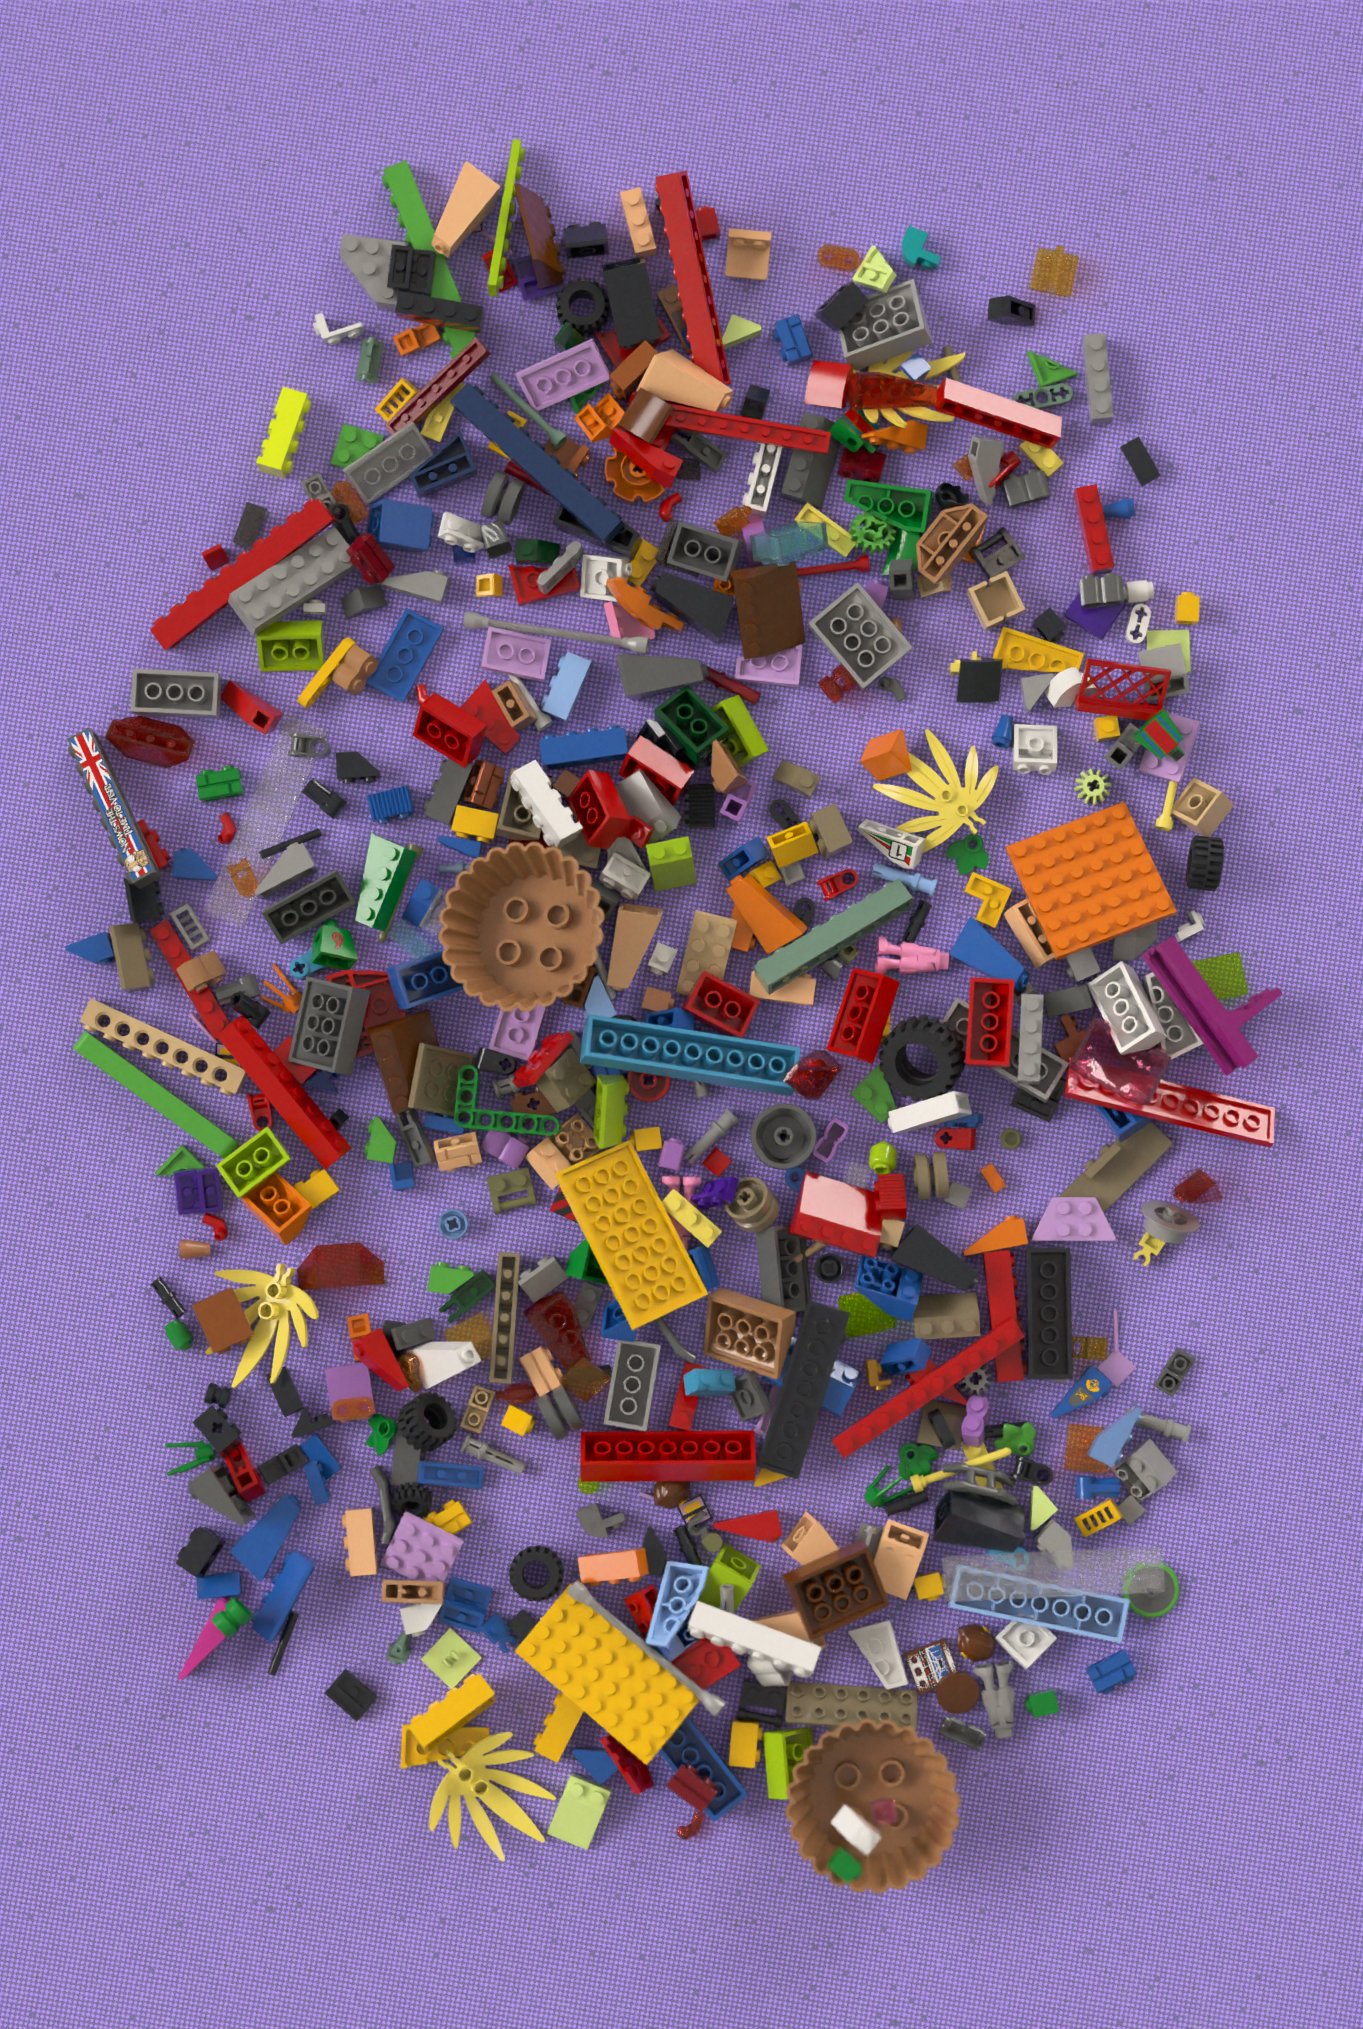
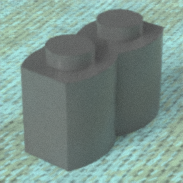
M1038 468L1026 471L1024 476L1018 477L1017 474L1005 477L1006 481H1003L1001 485L1008 509L1041 501L1051 496L1044 470L1038 471Z
M1107 573L1102 578H1095V575H1087L1082 577V580H1079L1081 609L1124 604L1122 576H1117V573Z

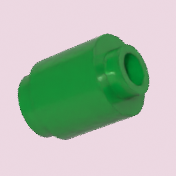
M178 1318L164 1327L165 1335L176 1351L181 1349L184 1352L193 1346L192 1341L194 1337L184 1322H180Z

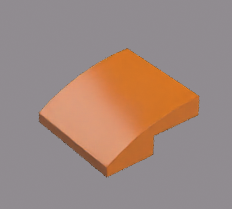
M608 393L595 407L588 403L574 419L589 439L595 443L610 436L614 427L617 429L622 428L618 423L625 411L617 400Z

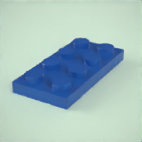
M406 608L378 658L379 664L376 671L367 678L366 684L404 704L441 637L444 628Z

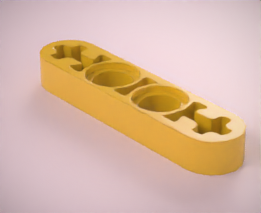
M346 637L338 645L300 694L297 700L300 705L308 709L314 704L332 681L333 672L343 662L347 651L354 644L357 645L354 640Z

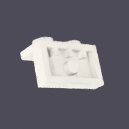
M449 512L443 513L438 533L439 538L444 539L447 544L461 546L463 550L471 553L484 548V543L481 542V525Z
M614 852L601 873L599 880L607 888H614L619 891L624 898L636 901L651 873Z

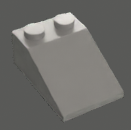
M641 769L615 786L628 815H635L654 828L647 844L655 843L677 827L681 815Z
M298 842L289 845L287 851L280 856L255 890V894L262 900L318 871L308 848L303 843L299 844Z

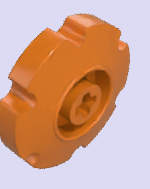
M614 446L612 447L615 455L606 458L605 478L608 484L613 483L615 485L612 492L617 498L629 504H634L637 499H641L643 504H648L656 501L665 493V488L662 485L650 480L643 470L641 474L638 471L635 472L636 466L631 463V459L623 452L620 453Z

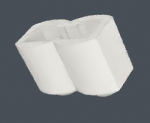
M752 1655L748 1656L747 1665L756 1674V1678L764 1687L789 1686L792 1670L787 1668L785 1670L778 1669L771 1662L766 1660L765 1662H760L753 1659Z

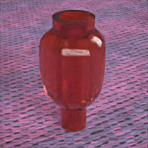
M514 1383L508 1385L504 1391H496L495 1395L496 1400L505 1399L510 1404H527L531 1399L536 1398V1390L534 1386H530L527 1383Z

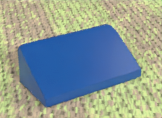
M317 1433L300 1445V1448L311 1462L318 1460V1463L322 1465L323 1471L321 1473L322 1476H325L326 1480L343 1468Z
M240 1571L205 1575L203 1578H197V1599L242 1594Z

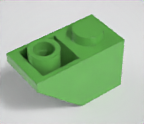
M374 1116V1121L370 1120L368 1133H371L370 1142L365 1144L364 1154L367 1155L369 1160L394 1164L398 1142L382 1119Z
M437 1262L436 1266L431 1265L427 1291L451 1294L473 1278L475 1272L470 1271L471 1267L458 1265V1269L449 1268V1263Z

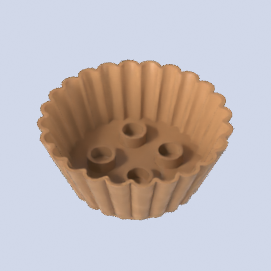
M513 842L505 850L499 847L492 848L487 853L486 858H475L469 866V871H463L458 874L455 882L456 887L450 889L445 897L447 907L440 913V922L444 927L440 930L438 938L439 942L446 947L443 950L442 957L447 965L452 966V978L458 983H464L463 988L467 995L472 997L479 996L481 1003L485 1006L490 1007L498 1004L499 1008L505 1012L512 1011L517 1007L524 1012H529L538 1004L547 1007L553 1004L558 996L565 997L569 995L574 984L580 983L586 978V966H591L597 960L596 948L603 940V932L600 926L604 920V912L598 907L600 893L597 889L591 887L590 874L587 871L579 870V865L575 858L568 856L563 858L558 848L549 847L544 850L543 846L537 842H531L526 847L519 842Z
M865 1719L860 1721L857 1727L846 1723L837 1729L836 1734L833 1732L823 1734L819 1739V1746L813 1745L806 1749L804 1752L805 1762L797 1764L793 1769L795 1781L787 1788V1797L791 1803L786 1807L785 1814L788 1820L793 1823L790 1827V1836L795 1842L800 1843V1856L805 1860L812 1861V1868L815 1873L823 1876L829 1875V1880L835 1886L846 1885L847 1883L834 1873L827 1864L830 1857L843 1845L862 1861L863 1865L861 1869L863 1870L862 1874L856 1881L851 1880L848 1884L849 1888L857 1893L864 1892L869 1888L872 1892L881 1894L886 1892L889 1887L896 1890L905 1888L909 1884L910 1879L913 1881L923 1879L927 1874V1867L933 1868L941 1863L943 1856L941 1851H946L952 1846L953 1835L951 1832L960 1823L959 1816L955 1810L959 1808L961 1799L959 1794L953 1790L956 1787L957 1781L955 1775L951 1771L946 1770L948 1766L946 1757L939 1752H934V1745L931 1740L923 1737L918 1738L917 1733L911 1727L906 1726L898 1729L897 1725L890 1720L882 1721L877 1725L874 1721ZM844 1804L880 1831L881 1838L868 1855L849 1842L831 1823Z

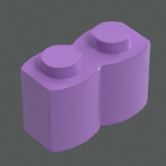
M837 1118L830 1121L824 1130L823 1137L815 1144L812 1156L823 1163L830 1161L836 1153L837 1144L846 1137L849 1126Z
M491 1131L488 1132L480 1146L481 1149L515 1169H518L530 1149L527 1146L529 1141L519 1135L514 1138L508 1135V1133Z
M668 1138V1141H663L658 1167L680 1171L685 1150L682 1140Z
M972 1395L966 1405L967 1416L962 1423V1438L964 1445L979 1448L984 1441V1427L989 1419V1406L987 1398Z

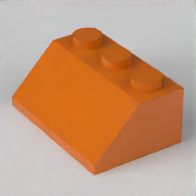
M277 1172L273 1173L241 1198L245 1207L285 1246L302 1232L312 1210V1205Z

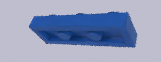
M419 1461L417 1483L482 1489L484 1467Z

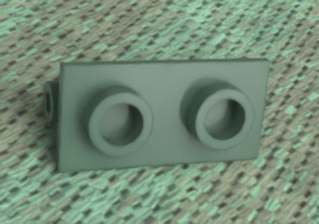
M374 337L363 339L356 374L357 381L377 384L384 342L377 341V338Z
M401 1633L396 1643H391L385 1657L389 1658L392 1663L406 1664L412 1652V1649L408 1648L411 1641L410 1635Z

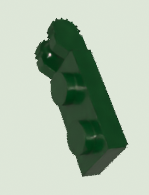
M482 1269L450 1297L451 1299L438 1310L443 1313L455 1303L459 1310L450 1315L447 1320L449 1323H452L462 1313L465 1314L496 1287V1283Z

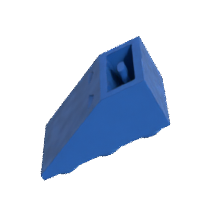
M1095 1105L1096 1111L1120 1143L1154 1120Z
M861 1255L854 1289L887 1314L910 1321L918 1303L923 1273Z

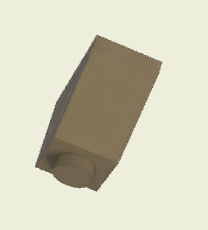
M782 760L772 779L810 799L821 777L801 766Z

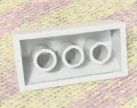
M1121 961L1088 983L1089 990L1120 1054L1124 1055L1150 1049L1167 1038L1133 967Z

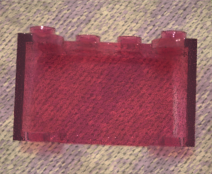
M1094 1017L1088 1024L1069 1067L1139 1105L1147 1106L1172 1057L1168 1056V1053L1160 1048L1151 1049L1149 1052L1142 1050L1124 1055L1120 1054L1111 1036L1109 1022L1105 1019Z

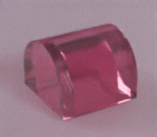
M892 1797L880 1798L871 1802L875 1824L891 1825L898 1821Z

